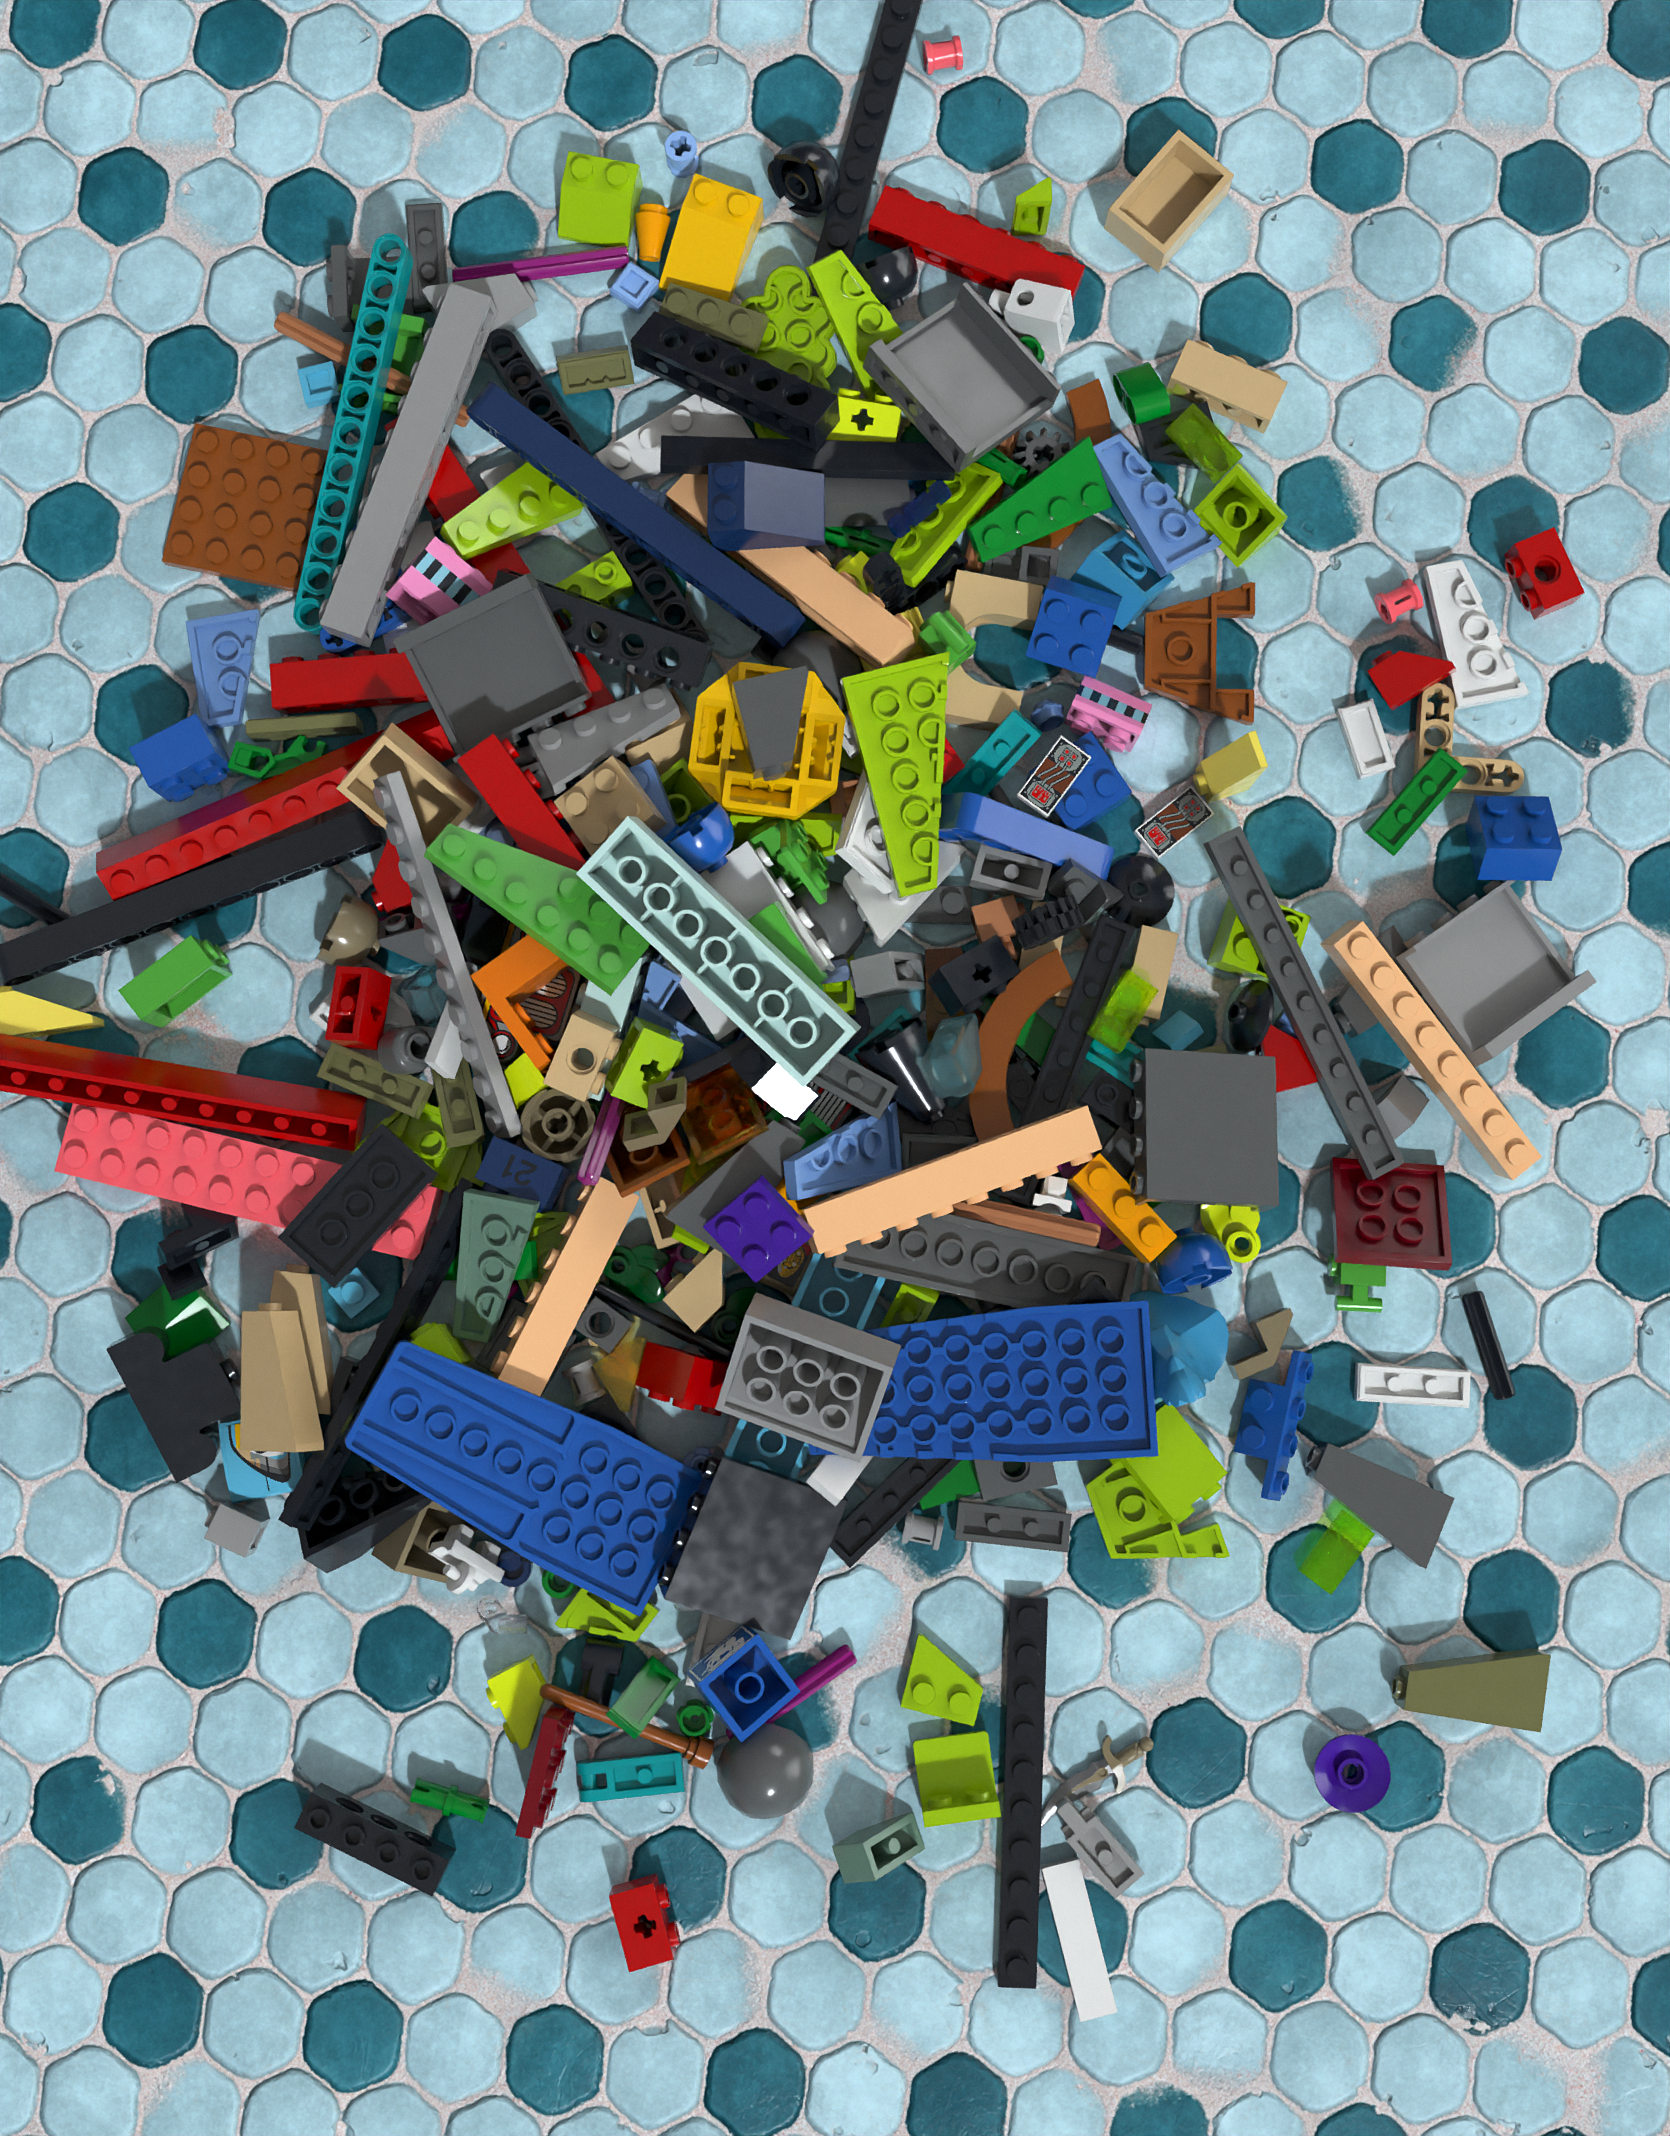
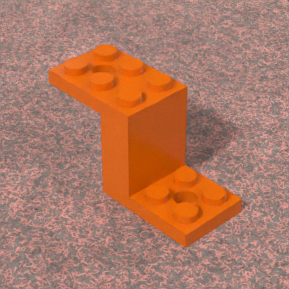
M527 935L470 977L535 1067L546 1075L556 1050L541 1033L534 1034L531 1028L537 1024L520 1003L571 968V966Z

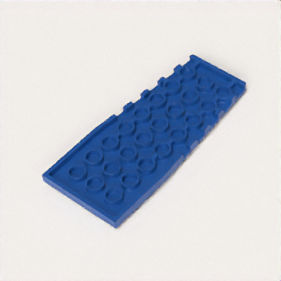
M1148 1300L1033 1306L861 1330L902 1345L862 1456H880L883 1458L914 1457L918 1459L947 1458L955 1460L979 1459L1013 1462H1059L1158 1456ZM809 1444L810 1455H838Z

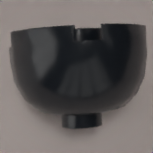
M809 139L797 140L786 145L773 157L774 159L769 163L767 169L769 182L779 199L785 196V198L795 204L789 207L792 212L806 218L817 217L831 205L838 193L841 177L837 162L828 149Z
M912 246L889 252L869 262H863L854 266L870 286V290L878 301L888 311L905 305L903 297L910 294L917 284L918 267Z

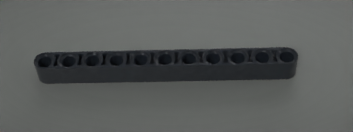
M496 329L490 332L485 349L493 369L509 394L532 412L541 405L550 407L546 414L537 416L561 434L568 436L569 440L592 456L515 335L506 329ZM502 347L512 348L507 355H496L497 350ZM521 376L531 378L525 385L514 384L515 380ZM581 503L610 551H614L630 577L634 588L656 622L710 640L663 564L623 533L619 535L611 534L609 530L612 525ZM635 553H642L646 556L645 561L638 565L629 563L628 559ZM653 583H662L666 586L665 590L658 595H652L647 592L648 587ZM675 612L685 616L684 621L678 625H671L666 621L668 616Z
M355 810L0 944V977L4 986H15L97 956L91 953L90 950L102 949L101 954L377 850L384 845L378 826L370 822L363 810Z

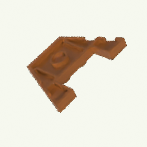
M1255 582L1243 584L1241 587L1229 591H1219L1211 594L1209 597L1192 602L1189 600L1146 613L1144 616L1143 689L1244 725H1252L1254 723V690L1216 688L1217 618L1253 619L1255 615Z

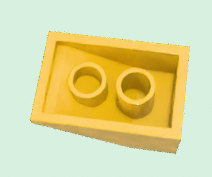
M695 173L679 214L658 286L659 289L666 292L671 282L730 302L764 219L763 198Z

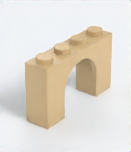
M957 569L955 581L947 580L943 602L950 603L949 613L966 632L984 624H998L1033 631L1038 616L1043 586ZM961 665L947 676L948 694L945 723L993 732L1014 708L1018 711L1020 710L1022 691L977 682L963 670Z
M1033 900L1030 911L1038 906L1045 905L1046 902ZM1145 925L1140 927L1137 932L1128 973L1120 983L1113 986L1101 1018L1112 1019L1113 1014L1127 1017L1126 1023L1146 1028L1149 1026V1023L1155 1024L1160 1020L1179 933ZM1063 936L1033 949L1023 950L1021 946L1017 963L1019 970L1022 971L1038 958L1056 948L1061 956ZM1072 985L1050 998V1000L1055 1001V1007L1064 1009Z

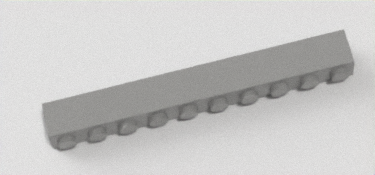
M450 283L446 294H441L436 307V314L438 316L433 328L429 327L426 331L423 341L425 350L422 358L413 365L410 375L412 384L408 394L403 395L399 401L397 409L399 418L395 428H391L385 438L384 448L386 452L382 462H378L372 472L371 482L373 486L369 496H365L360 503L358 511L360 519L356 530H352L347 537L345 545L347 553L343 564H339L334 571L332 578L334 587L330 598L325 599L320 608V625L331 635L370 648L388 601V597L385 594L396 580L498 311L491 296Z

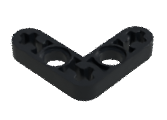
M950 546L914 589L905 584L901 567L888 552L883 551L874 555L865 564L863 578L868 593L872 592L879 597L885 604V609L892 615H896L897 613L911 610L914 607H919L945 588L947 580H955L957 569L965 571V565L968 560L956 546Z

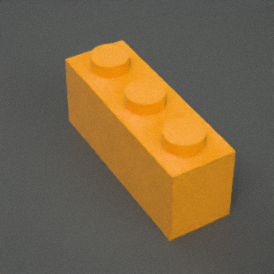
M1100 1153L1092 1155V1160L1083 1163L1067 1178V1184L1141 1263H1150L1178 1236L1147 1203L1135 1205V1194L1131 1193L1130 1185Z

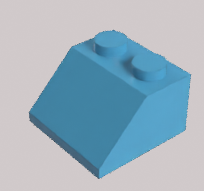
M1121 530L1094 548L1070 578V581L1122 596L1113 625H1117L1123 630L1158 598L1174 581L1175 577L1169 573L1160 578L1143 547L1128 533Z

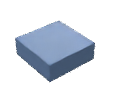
M629 261L610 287V295L640 314L659 288V280Z

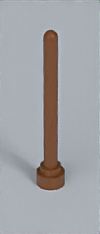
M551 1684L541 1686L539 1693L543 1699L622 1729L606 1716L610 1709L609 1707ZM650 1723L647 1724L639 1735L642 1738L681 1752L682 1757L688 1759L689 1765L702 1770L707 1766L714 1748V1740L705 1736H689V1738H686Z

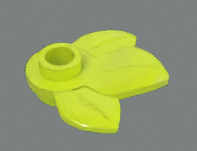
M1201 1204L1200 1216L1206 1233L1216 1236L1223 1243L1231 1260L1246 1263L1258 1255L1261 1248V1240L1256 1232L1260 1222L1259 1212L1251 1211V1207ZM1239 1237H1244L1249 1241V1247L1244 1250L1239 1249L1235 1244V1240Z

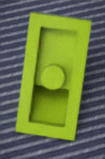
M901 1282L879 1328L925 1322L941 1291Z

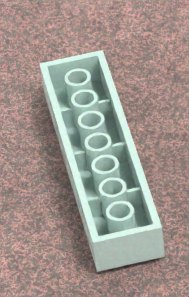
M627 816L576 873L803 1088L811 1082L861 1028L637 816Z

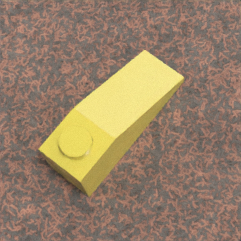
M1256 731L1245 734L1199 763L1195 769L1196 774L1193 775V781L1197 793L1200 796H1205L1207 804L1249 790L1268 767Z
M0 986V1034L30 1039L105 1027L104 1019L14 991L11 986Z

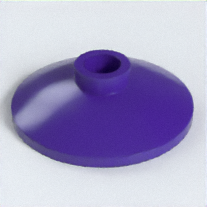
M1344 1734L1331 1739L1319 1751L1314 1764V1780L1319 1793L1331 1806L1343 1812L1359 1813L1373 1808L1384 1798L1390 1785L1391 1769L1386 1754L1374 1741L1362 1735ZM1347 1764L1355 1766V1773L1350 1777H1346L1343 1774V1769Z

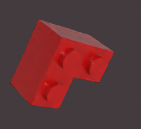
M647 1341L635 1385L648 1389V1397L664 1402H670V1399L673 1398L672 1405L675 1407L694 1411L696 1404L700 1405L699 1411L721 1416L722 1412L716 1410L715 1407L729 1362Z

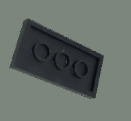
M381 1123L278 1238L333 1288H338L440 1174L385 1124Z

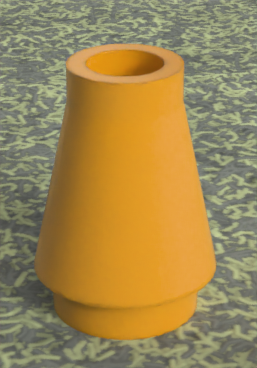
M652 203L639 205V212L635 214L639 243V259L643 261H660L662 247L671 220L667 216V207Z

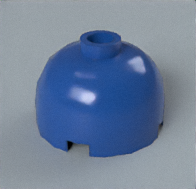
M713 802L688 816L689 821L681 827L677 824L662 837V840L696 872L707 869L709 873H713L728 862L725 855L732 848L735 838L733 824L727 812L719 803Z
M1192 1227L1175 1231L1174 1233L1178 1237L1156 1258L1155 1266L1162 1292L1166 1294L1187 1293L1189 1291L1186 1286L1200 1283L1201 1289L1209 1287L1229 1277L1232 1274L1231 1270H1233L1230 1257L1223 1243L1216 1236L1209 1233L1194 1232Z

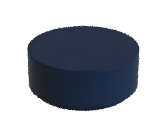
M510 1548L499 1554L496 1566L505 1571L500 1583L507 1587H517L529 1579L532 1574L533 1563L520 1561L521 1555H514L513 1550Z

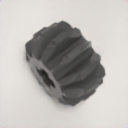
M1045 427L1041 429L1039 437L1029 430L1026 433V441L1018 440L1016 442L1015 449L1017 452L1012 454L1011 460L1027 469L1028 475L1024 482L1034 478L1047 468L1050 462L1070 450L1069 442L1059 444L1061 438L1059 432H1056L1050 438L1047 437L1048 432ZM1042 457L1048 459V461L1044 460L1042 464L1036 462V460H1040Z

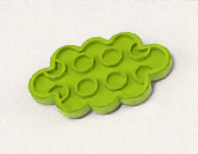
M793 265L779 266L767 277L764 295L750 296L739 305L766 314L770 319L757 353L737 348L757 359L766 360L772 366L787 373L796 374L802 380L831 391V386L826 378L833 372L837 364V353L829 341L835 334V330L820 297L812 296L811 282L805 272ZM754 422L755 431L759 438L789 439Z

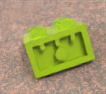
M986 1730L913 1741L925 1828L1001 1817L989 1737Z

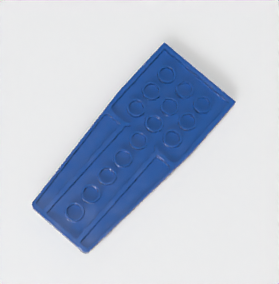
M406 1340L396 1343L344 1437V1442L348 1449L531 1562L639 1617L658 1584L657 1576L664 1561L669 1562L674 1550L671 1547L672 1539L678 1526L683 1527L688 1516V1513H686L688 1499L693 1491L698 1492L703 1479L700 1477L701 1472L608 1424Z

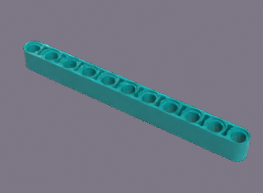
M392 233L379 236L372 248L293 610L295 623L301 629L320 636V631L323 628L320 625V621L313 626H309L307 616L312 609H320L323 601L330 598L334 587L332 584L334 571L339 564H343L347 553L345 550L347 537L356 526L413 267L411 251L399 236ZM390 250H401V254L396 261L386 262V256ZM385 285H392L393 291L391 295L385 299H379V290ZM375 322H385L384 330L380 334L370 335V328ZM370 357L377 358V364L372 371H362V365L366 359ZM362 393H367L369 395L368 403L362 408H355L354 401L356 397ZM354 429H359L361 431L359 441L353 445H347L346 437L348 433ZM346 465H352L353 473L351 477L346 481H339L338 473L340 469ZM344 501V512L338 517H332V505L335 502ZM336 537L337 546L335 550L325 554L323 552L324 541L327 538ZM321 573H328V585L321 590H317L315 587L316 577Z

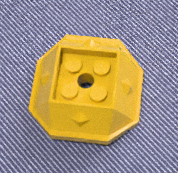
M739 661L727 671V674L714 682L697 697L688 774L713 802L719 803L725 811L797 820L836 793L846 717L823 687L822 682L814 671H808L791 770L785 772L786 775L773 781H764L763 777L753 779L731 694L732 683L792 668Z

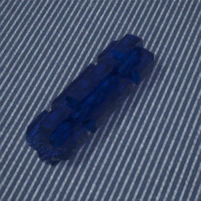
M937 480L928 487V493L923 491L902 509L903 513L901 515L897 513L890 518L887 525L891 533L897 538H902L911 531V525L916 527L937 509V504L942 505L950 499L952 494L947 484L942 480Z

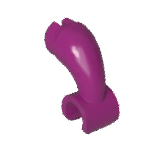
M680 1243L678 1247L665 1251L671 1259L662 1269L656 1272L663 1288L672 1280V1268L677 1261L692 1263L691 1261L694 1258L686 1259L683 1256V1248L687 1245Z

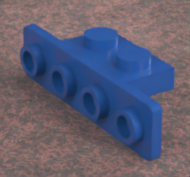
M1293 1350L1285 1386L1253 1378L1249 1380L1234 1452L1268 1460L1261 1492V1498L1280 1501L1281 1496L1288 1489L1289 1473H1287L1289 1459L1294 1456L1297 1449L1298 1439L1295 1436L1297 1423L1303 1418L1306 1408V1401L1303 1399L1306 1384L1310 1383L1314 1372V1364L1311 1362L1312 1354Z

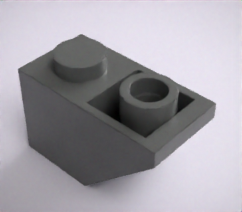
M451 902L446 903L457 939H459L460 925ZM414 912L405 915L402 913L393 914L380 921L378 941L381 947L427 967L436 965L433 955L427 951L424 944L423 936L425 931L421 919L417 918Z

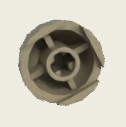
M345 892L340 901L342 904L340 910L335 912L320 944V951L316 955V959L333 966L354 967L361 964L368 954L376 956L380 948L378 941L380 920L377 912L369 903Z
M554 1088L538 1092L527 1102L521 1115L524 1143L534 1154L554 1163H569L581 1158L584 1155L597 1119L593 1106L588 1100L583 1102Z

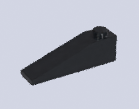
M366 1470L354 1472L353 1476L338 1478L310 1531L297 1528L303 1558L325 1573L336 1570L360 1558L433 1502V1500L384 1470L371 1473Z

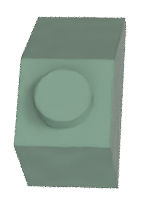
M909 1812L858 1830L833 1845L832 1849L844 1884L876 1881L923 1851L925 1846L914 1814Z

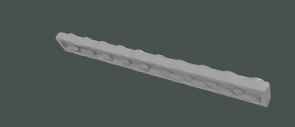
M397 771L373 780L375 785L373 789L374 799L378 807L383 809L388 823L386 825V833L391 844L397 849L400 858L398 864L399 871L403 880L409 884L413 896L411 898V906L416 917L421 919L425 931L423 936L424 944L427 951L434 957L437 966L436 979L440 988L446 992L450 1004L448 1007L449 1017L452 1023L458 1027L462 1039L460 1044L461 1052L465 1060L471 1065L474 1074L473 1087L477 1095L483 1100L486 1109L485 1121L487 1127L498 1138L514 1137L523 1133L522 1126L432 863L424 857L427 848L401 772Z

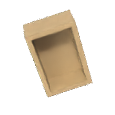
M1178 129L1108 209L1104 229L1159 273L1227 196L1234 174Z
M392 722L347 772L336 788L386 829L388 823L383 809L378 807L374 799L373 789L375 785L373 780L400 771L426 848L432 844L449 823L459 826L473 810L479 798L473 790Z

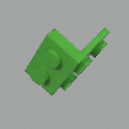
M774 818L748 833V841L755 850L762 846L771 857L774 865L769 868L776 879L782 876L792 890L805 885L819 905L827 902V888L829 887L826 877L827 861L820 850L814 851L807 842L809 841L808 835L799 821L794 823L790 819Z

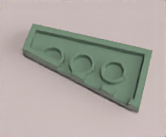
M472 1188L464 1191L452 1336L485 1343L494 1338L540 1201Z

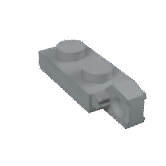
M1066 1795L1054 1804L1057 1808V1813L1066 1822L1060 1827L1066 1841L1115 1899L1145 1874L1139 1864L1094 1811L1091 1812L1087 1806L1079 1811Z

